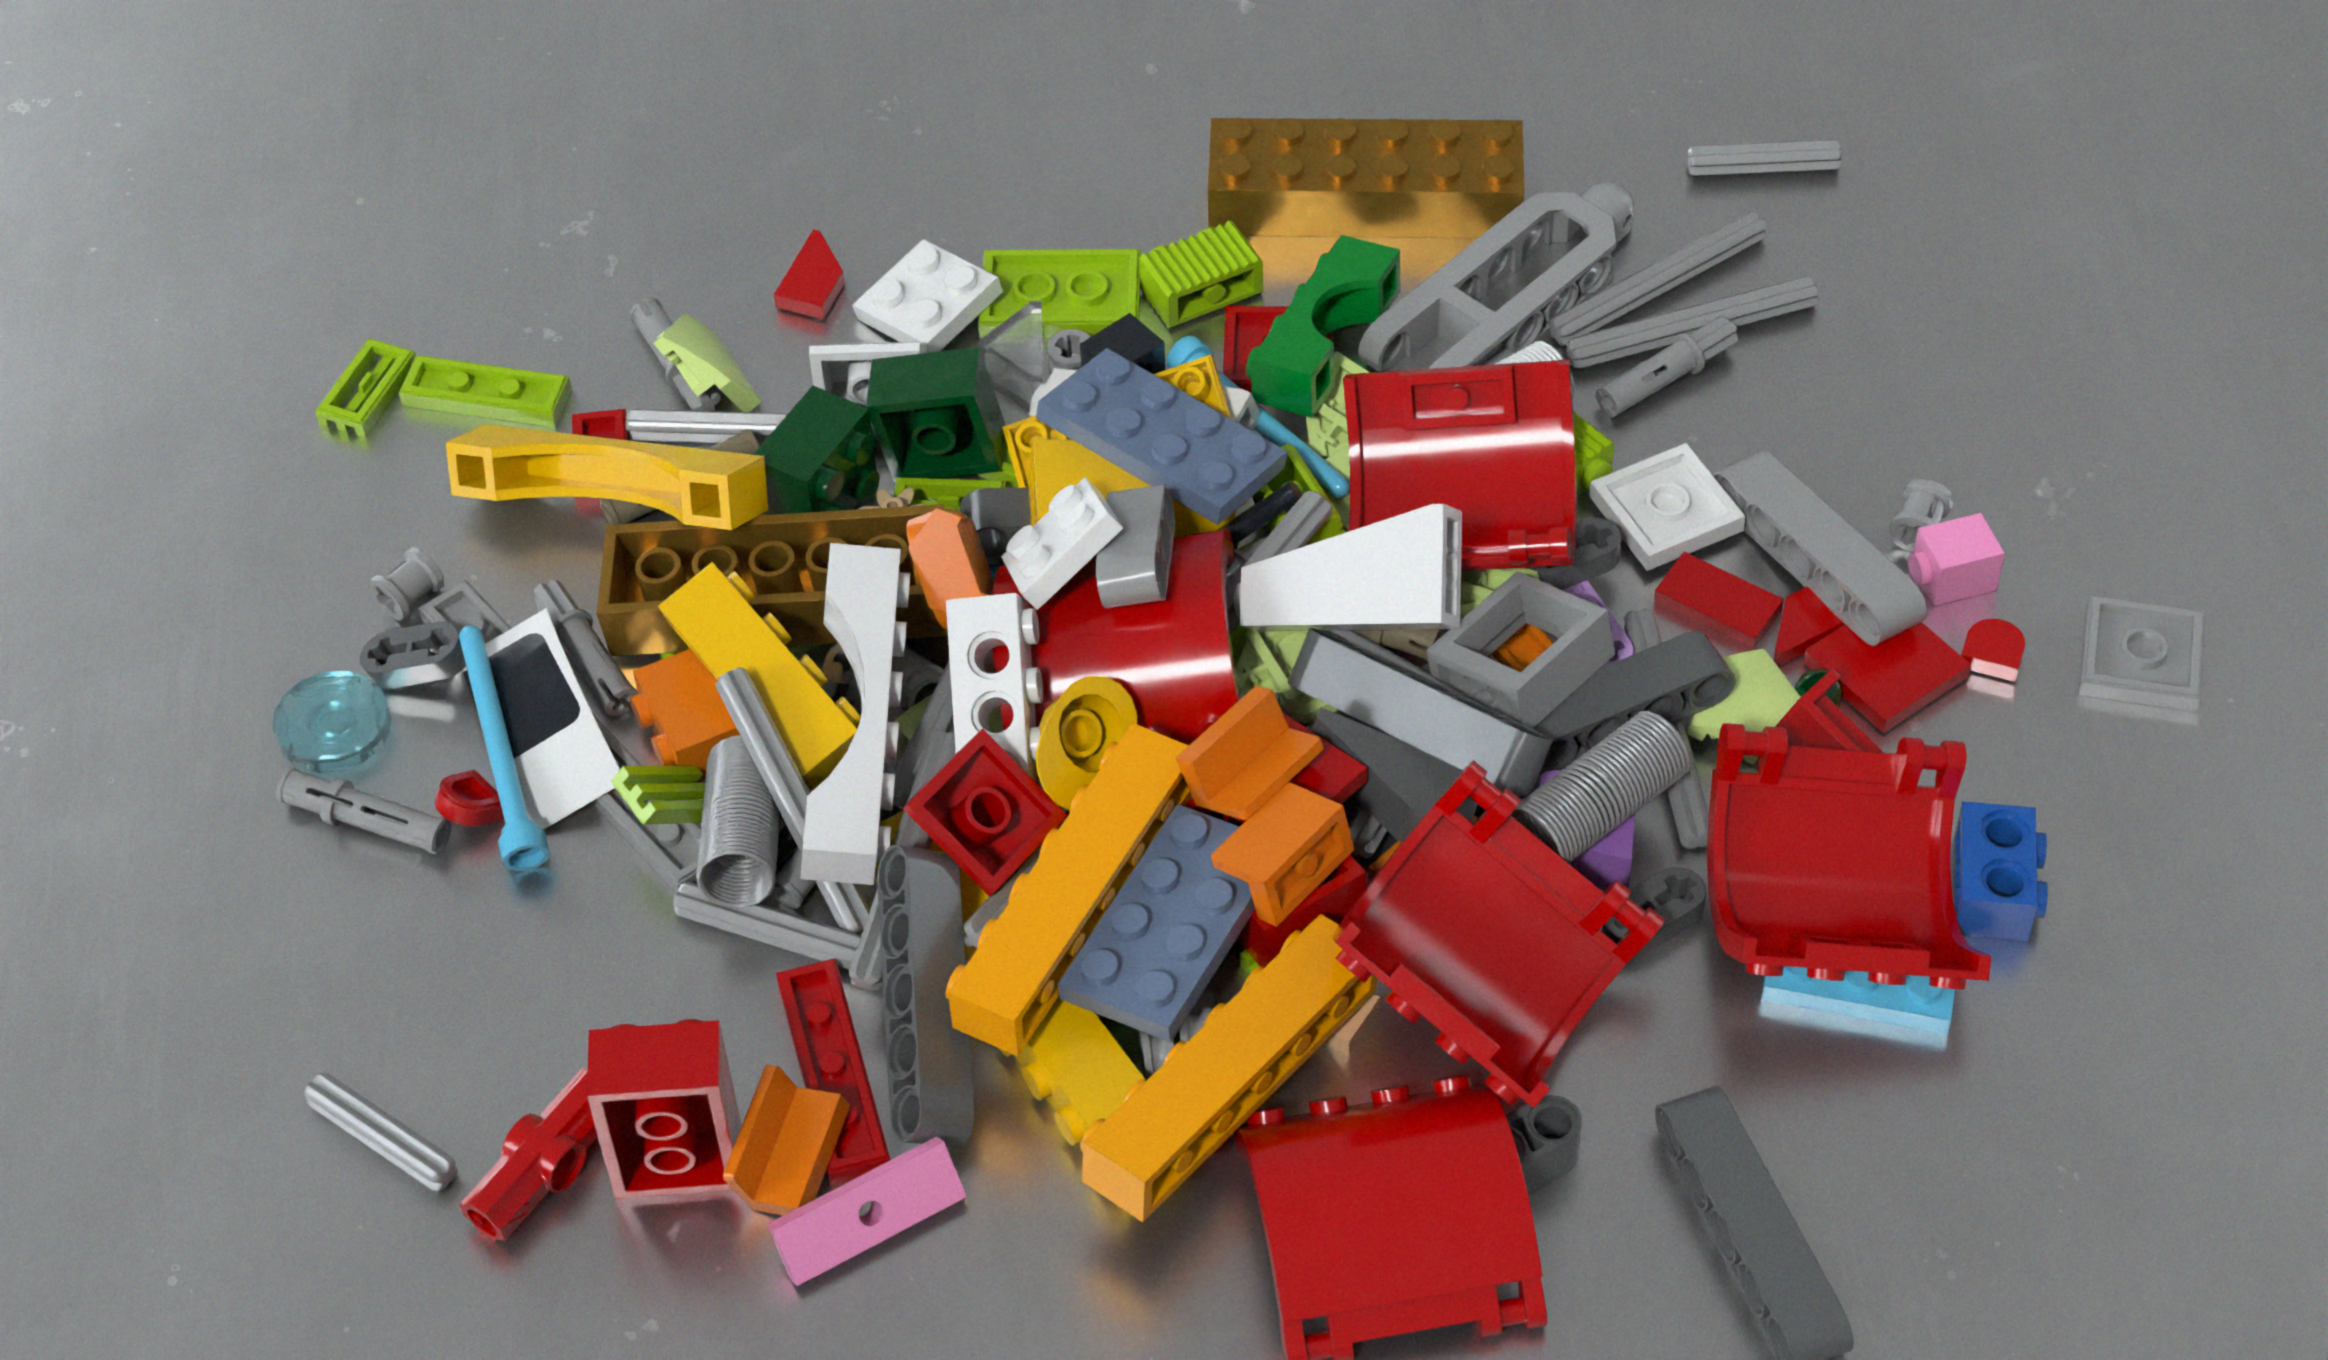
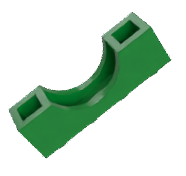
M1341 235L1328 254L1323 253L1320 256L1314 273L1306 284L1302 283L1298 286L1292 303L1283 315L1279 314L1275 317L1270 333L1262 344L1255 346L1249 354L1246 364V375L1248 378H1251L1252 396L1256 403L1310 418L1315 415L1335 386L1334 343L1325 336L1347 325L1373 323L1390 308L1401 292L1400 249Z

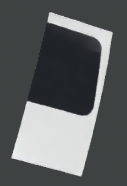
M547 608L485 644L528 817L534 820L537 826L543 830L614 789L615 787L611 780L620 770L578 684ZM465 666L462 672L475 703L467 667Z

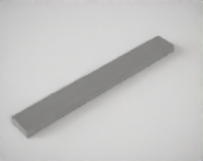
M467 580L419 607L421 619L425 624L447 621L454 624L459 632L465 626L474 625L481 630L485 644L511 629L509 624ZM594 715L619 768L621 769L623 766H642ZM616 788L591 802L675 893H677L680 884L688 881L697 884L696 871L701 827L698 823L642 824ZM643 800V801H644V802L646 803V805H647V803H648L649 801H656V800Z

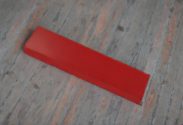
M834 958L776 973L782 1003L805 1088L841 1094L850 1104L826 1169L830 1186L849 1182L891 1160L838 966Z

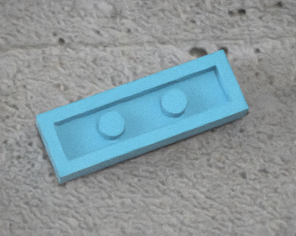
M1784 966L1783 976H1765L1761 1000L1948 1034L1955 989L1930 986L1928 976L1907 975L1906 985H1887L1868 981V972L1845 971V980L1830 981L1807 977V968Z

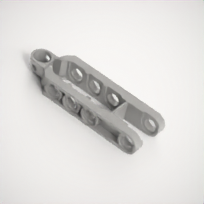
M1599 182L1589 187L1579 196L1573 192L1534 193L1379 316L1368 327L1360 341L1358 349L1359 359L1378 372L1386 371L1403 357L1411 358L1435 337L1440 336L1454 346L1441 355L1429 369L1493 365L1499 363L1504 358H1508V356L1517 351H1521V349L1530 344L1540 341L1549 334V321L1552 317L1597 294L1613 281L1612 251L1616 249V243L1624 238L1632 229L1634 201L1631 192L1623 185L1615 182ZM1580 226L1589 235L1496 312L1475 300L1481 301L1487 296V290L1510 271L1516 273L1522 268V261L1543 244L1549 246L1552 243H1567Z

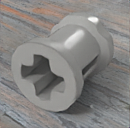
M1917 478L1910 481L1904 489V506L1901 513L1895 515L1891 520L1889 535L1897 546L1906 551H1914L1918 528L1940 523L1941 519L1947 517L1952 510L1951 491L1936 480ZM1933 499L1937 500L1936 505L1932 504ZM1907 526L1911 528L1909 533L1906 532Z
M412 547L404 553L403 562L384 577L380 575L373 577L369 581L368 587L380 608L393 619L400 621L409 615V607L429 591H439L445 584L443 581L444 576L434 560L420 548Z

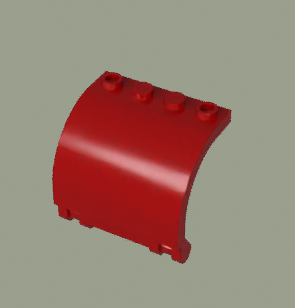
M1570 359L1345 374L1343 387L1350 464L1348 532L1430 504H1446L1462 511L1461 571L1573 565L1577 539V466Z
M1229 529L1174 537L1165 601L1104 608L1097 586L1096 554L1045 604L1036 610L1039 623V643L1031 644L1032 668L1039 667L1043 681L1042 703H1035L1036 727H1039L1044 711L1052 702L1059 699L1073 682L1086 676H1106L1120 683L1132 697L1137 712V725L1186 745L1194 742L1241 699L1233 660L1226 598L1227 564L1235 562L1234 545ZM1006 565L998 567L992 595L1017 593L1028 603V609L1034 608L1019 592ZM1001 645L992 648L995 673L1003 670L1008 664L1010 653L1007 646ZM1010 704L999 705L1004 731L1013 721L1014 713Z
M1723 723L1719 733L1716 769L1712 771L1707 830V878L1713 925L1724 952L1741 963H1746L1745 972L1763 976H1783L1784 966L1807 968V977L1830 981L1845 980V971L1868 972V981L1887 985H1906L1907 975L1928 976L1930 986L1955 990L1967 989L1968 979L1989 981L1992 956L1972 948L1964 939L1958 925L1952 896L1950 869L1951 835L1955 797L1966 767L1967 753L1965 744L1958 741L1944 740L1940 746L1924 745L1923 740L1920 738L1902 737L1899 740L1896 754L1788 745V735L1785 728L1765 726L1762 732L1745 731L1743 724ZM1743 755L1759 756L1757 772L1739 771ZM1922 769L1936 770L1935 786L1917 785Z
M1472 760L1402 841L1348 911L1333 935L1334 942L1342 948V951L1335 959L1362 982L1365 983L1373 974L1392 991L1385 1000L1413 1024L1423 1016L1437 1027L1441 1033L1434 1041L1463 1066L1473 1057L1491 1072L1484 1083L1512 1107L1522 1098L1531 1107L1535 1108L1550 1090V1087L1545 1083L1547 1072L1572 1031L1623 967L1654 937L1665 919L1651 907L1646 911L1629 898L1631 891L1617 879L1604 892L1598 889L1511 816V813L1518 806L1521 799L1508 788H1505L1503 791L1499 790L1485 778L1488 771ZM1468 796L1486 810L1474 825L1456 811ZM1612 916L1628 929L1617 944L1599 930Z
M1470 1074L1435 1079L1433 1080L1434 1091L1410 1095L1408 1085L1372 1090V1102L1348 1106L1346 1096L1312 1100L1308 1102L1310 1113L1285 1117L1283 1106L1258 1109L1247 1119L1246 1124H1242L1234 1132L1236 1151L1244 1156L1249 1167L1263 1221L1279 1310L1284 1360H1320L1331 1358L1332 1360H1354L1352 1343L1472 1321L1477 1322L1481 1337L1502 1334V1327L1524 1323L1526 1329L1547 1326V1310L1541 1281L1543 1273L1525 1178L1503 1107L1496 1093L1487 1085L1480 1083L1472 1084ZM1518 1281L1519 1297L1498 1300L1496 1285ZM1325 1316L1326 1331L1304 1335L1302 1320Z

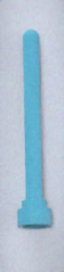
M1186 336L1177 341L1170 349L1166 359V366L1170 369L1210 354L1213 357V352L1196 336ZM1218 370L1222 387L1239 388ZM1256 403L1261 416L1254 429L1265 439L1279 447L1286 444L1293 445L1323 489L1335 498L1347 496L1350 491L1349 481L1262 406Z
M468 625L460 631L459 639L506 824L501 830L502 835L498 840V846L505 868L512 871H525L545 863L550 857V850L545 831L528 817L482 632L478 627Z

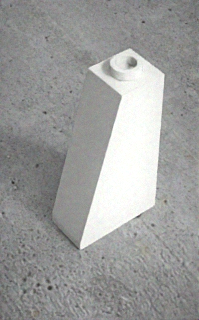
M1430 504L1241 567V582L1236 585L1234 591V608L1237 616L1240 617V626L1260 632L1308 631L1309 628H1316L1322 631L1460 629L1462 511L1446 504Z

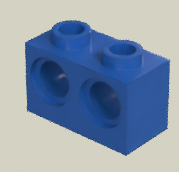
M1962 801L1954 835V908L1963 936L2029 941L2034 918L2045 917L2048 885L2047 882L2037 881V869L2044 868L2047 836L2046 833L2036 832L2035 807Z

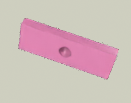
M936 1136L768 1223L767 1227L790 1280L796 1286H799L961 1201L967 1195L945 1142ZM871 1201L869 1211L865 1215L859 1216L862 1205Z

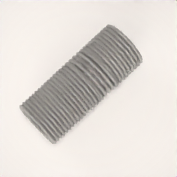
M1640 711L1525 799H1522L1511 813V816L1569 864L1685 776L1690 768L1688 748L1678 731L1666 719L1650 711Z
M734 735L716 744L711 749L707 759L696 879L698 888L706 898L718 905L742 908L761 903L772 893L774 888L780 811L741 735Z

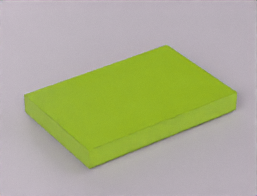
M1141 249L984 250L982 269L999 278L1003 292L979 314V337L1051 338L1055 333L1067 329L1081 330L1092 337L1128 313H1131L1139 320L1141 290L1139 258L1141 256Z

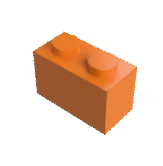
M687 649L633 670L638 694L630 697V703L640 727L645 729L651 726L656 735L651 737V742L660 765L698 766L703 773L697 781L699 782L706 779L707 759L711 749L721 740L734 735H740L716 689L717 681L692 650Z

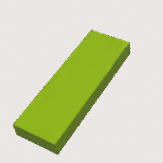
M416 355L399 391V396L404 407L556 428L572 387L569 376Z

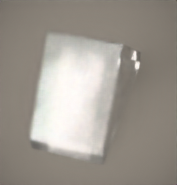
M1042 301L1029 302L977 342V347H980L993 388L1028 413L1030 412V403L1034 392L1042 383H1045Z

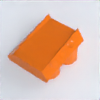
M936 508L934 511L908 520L906 530L910 544L908 549L928 606L933 610L939 624L945 630H948L946 600L992 595L994 578L974 521L955 508Z

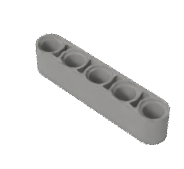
M1759 450L1712 474L1746 516L1744 531L1804 587L1808 586L1864 642L1876 646L1926 620L1927 605L1922 592L1914 581L1771 453L1766 450Z

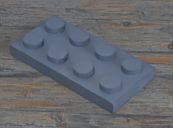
M1108 348L1040 399L1037 405L1036 419L1150 486L1166 484L1169 487L1172 499L1217 525L1285 468L1286 450Z
M1177 804L1057 984L1060 999L1171 1043L1255 910L1248 883L1214 868L1211 860V854L1239 826Z

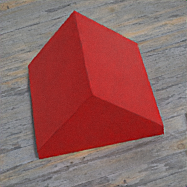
M983 728L944 764L902 808L989 897L1037 849L1050 830L1056 828L1068 816Z

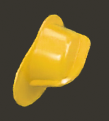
M1086 676L1073 682L1059 699L1054 700L1044 711L1039 724L1040 739L1036 750L1037 774L1048 796L1057 805L1069 811L1077 790L1083 784L1089 786L1099 772L1100 762L1108 745L1113 741L1119 742L1131 723L1137 724V712L1132 697L1120 683L1106 676Z

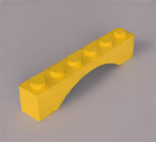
M484 424L446 442L451 495L493 501L539 497L615 499L662 510L674 516L685 525L733 530L768 511L764 456Z

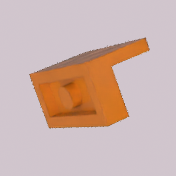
M1256 685L1176 757V760L1197 806L1246 820L1311 762L1324 747L1320 737L1288 728L1274 691Z
M1287 783L1211 854V860L1214 868L1248 883L1258 918L1277 927L1355 849L1343 805L1293 783Z
M766 1065L728 1159L723 1179L752 1210L786 1215L815 1200L850 1104L838 1093L797 1087L779 1066Z

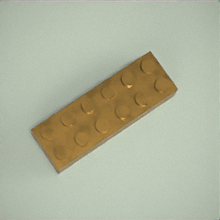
M1211 118L1207 189L1208 227L1216 228L1218 224L1224 226L1229 220L1234 222L1243 236L1340 237L1344 235L1348 237L1479 238L1524 202L1523 120Z
M944 504L759 515L733 530L685 525L679 520L606 525L596 614L608 651L611 656L673 653L690 649L669 625L658 605L711 562L716 565L725 577L733 571L740 576L756 597L749 605L761 618L770 612L792 638L785 646L838 643L823 624L830 543L901 549L899 572L910 573L908 607H896L895 621L907 622L905 639L948 636V630H945L939 624L933 610L928 606L908 549L910 544L906 530L908 520L934 511L936 508H945Z

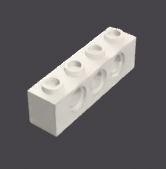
M1017 593L946 600L955 753L983 728L1040 786L1036 767V750L1040 739L1039 727H1036L1035 703H1042L1043 681L1039 667L1032 668L1031 644L1039 643V623L1035 608L1028 609V603ZM996 646H1007L1010 657L1006 667L998 673H986L984 668L986 654ZM1010 704L1014 713L1011 725L1003 732L991 733L988 727V717L991 711L999 705Z

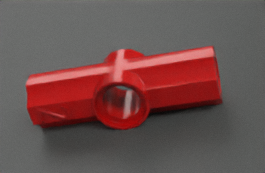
M581 1068L539 1116L529 1113L513 1125L503 1142L500 1160L459 1204L463 1216L481 1234L494 1242L499 1239L505 1241L549 1191L560 1193L566 1190L580 1174L587 1157V1148L598 1137L587 1099L586 1068Z

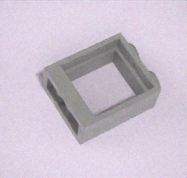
M1518 571L1461 619L1460 629H1450L1426 650L1431 675L1496 712L1532 729L1615 655L1607 609L1600 607L1594 602L1586 601L1558 589L1550 583L1539 581ZM1526 623L1559 637L1557 641L1522 672L1488 658L1491 653Z

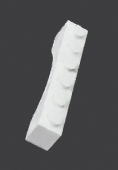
M830 543L823 624L840 644L854 671L861 697V718L847 753L829 777L807 796L800 879L874 885L876 862H880L884 852L890 847L891 826H880L879 820L880 809L892 810L895 774L883 773L884 757L896 758L899 722H887L888 707H900L903 672L891 671L892 656L904 657L907 622L895 621L896 607L907 608L910 573L899 572L901 549Z

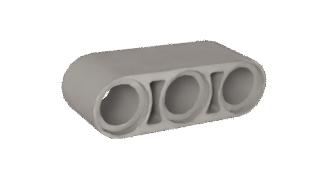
M1164 484L1108 492L1106 501L1123 529L1097 553L1096 579L1103 607L1113 608L1165 601L1175 534L1174 507L1169 487Z

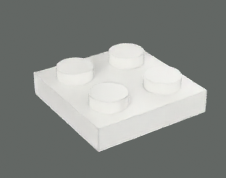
M923 239L852 306L859 321L899 342H926L927 353L941 351L989 306L1003 290L997 276Z
M1687 443L1590 482L1589 497L1605 518L1619 528L1622 540L1646 571L1679 558L1683 551L1689 554L1744 531L1746 516Z
M1086 477L1076 486L1068 485L1058 492L1049 504V512L1033 527L1027 525L1021 528L1010 539L1006 547L1007 552L1002 556L1019 592L1036 610L1045 604L1123 529L1101 492Z

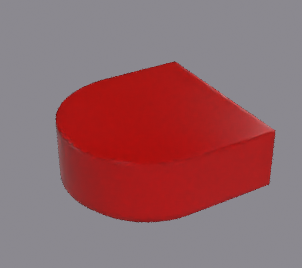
M1984 619L1975 623L1969 629L1961 656L1971 664L1970 671L2016 682L2025 649V638L2019 628L2008 621Z
M476 770L453 774L445 777L440 782L434 803L437 811L449 821L464 826H481L504 820L498 792Z

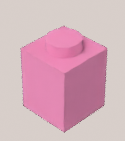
M1977 513L1918 528L1914 551L1908 557V568L1914 583L1918 587L1922 586L1933 606H1938L1997 591L2005 553L1982 513Z

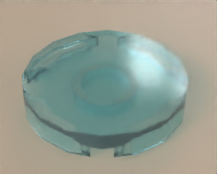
M345 670L322 672L301 680L283 695L274 710L272 728L283 756L293 763L294 760L297 763L304 764L306 770L317 773L340 772L362 764L374 755L373 748L379 744L381 739L384 743L390 733L391 712L381 687L367 676Z

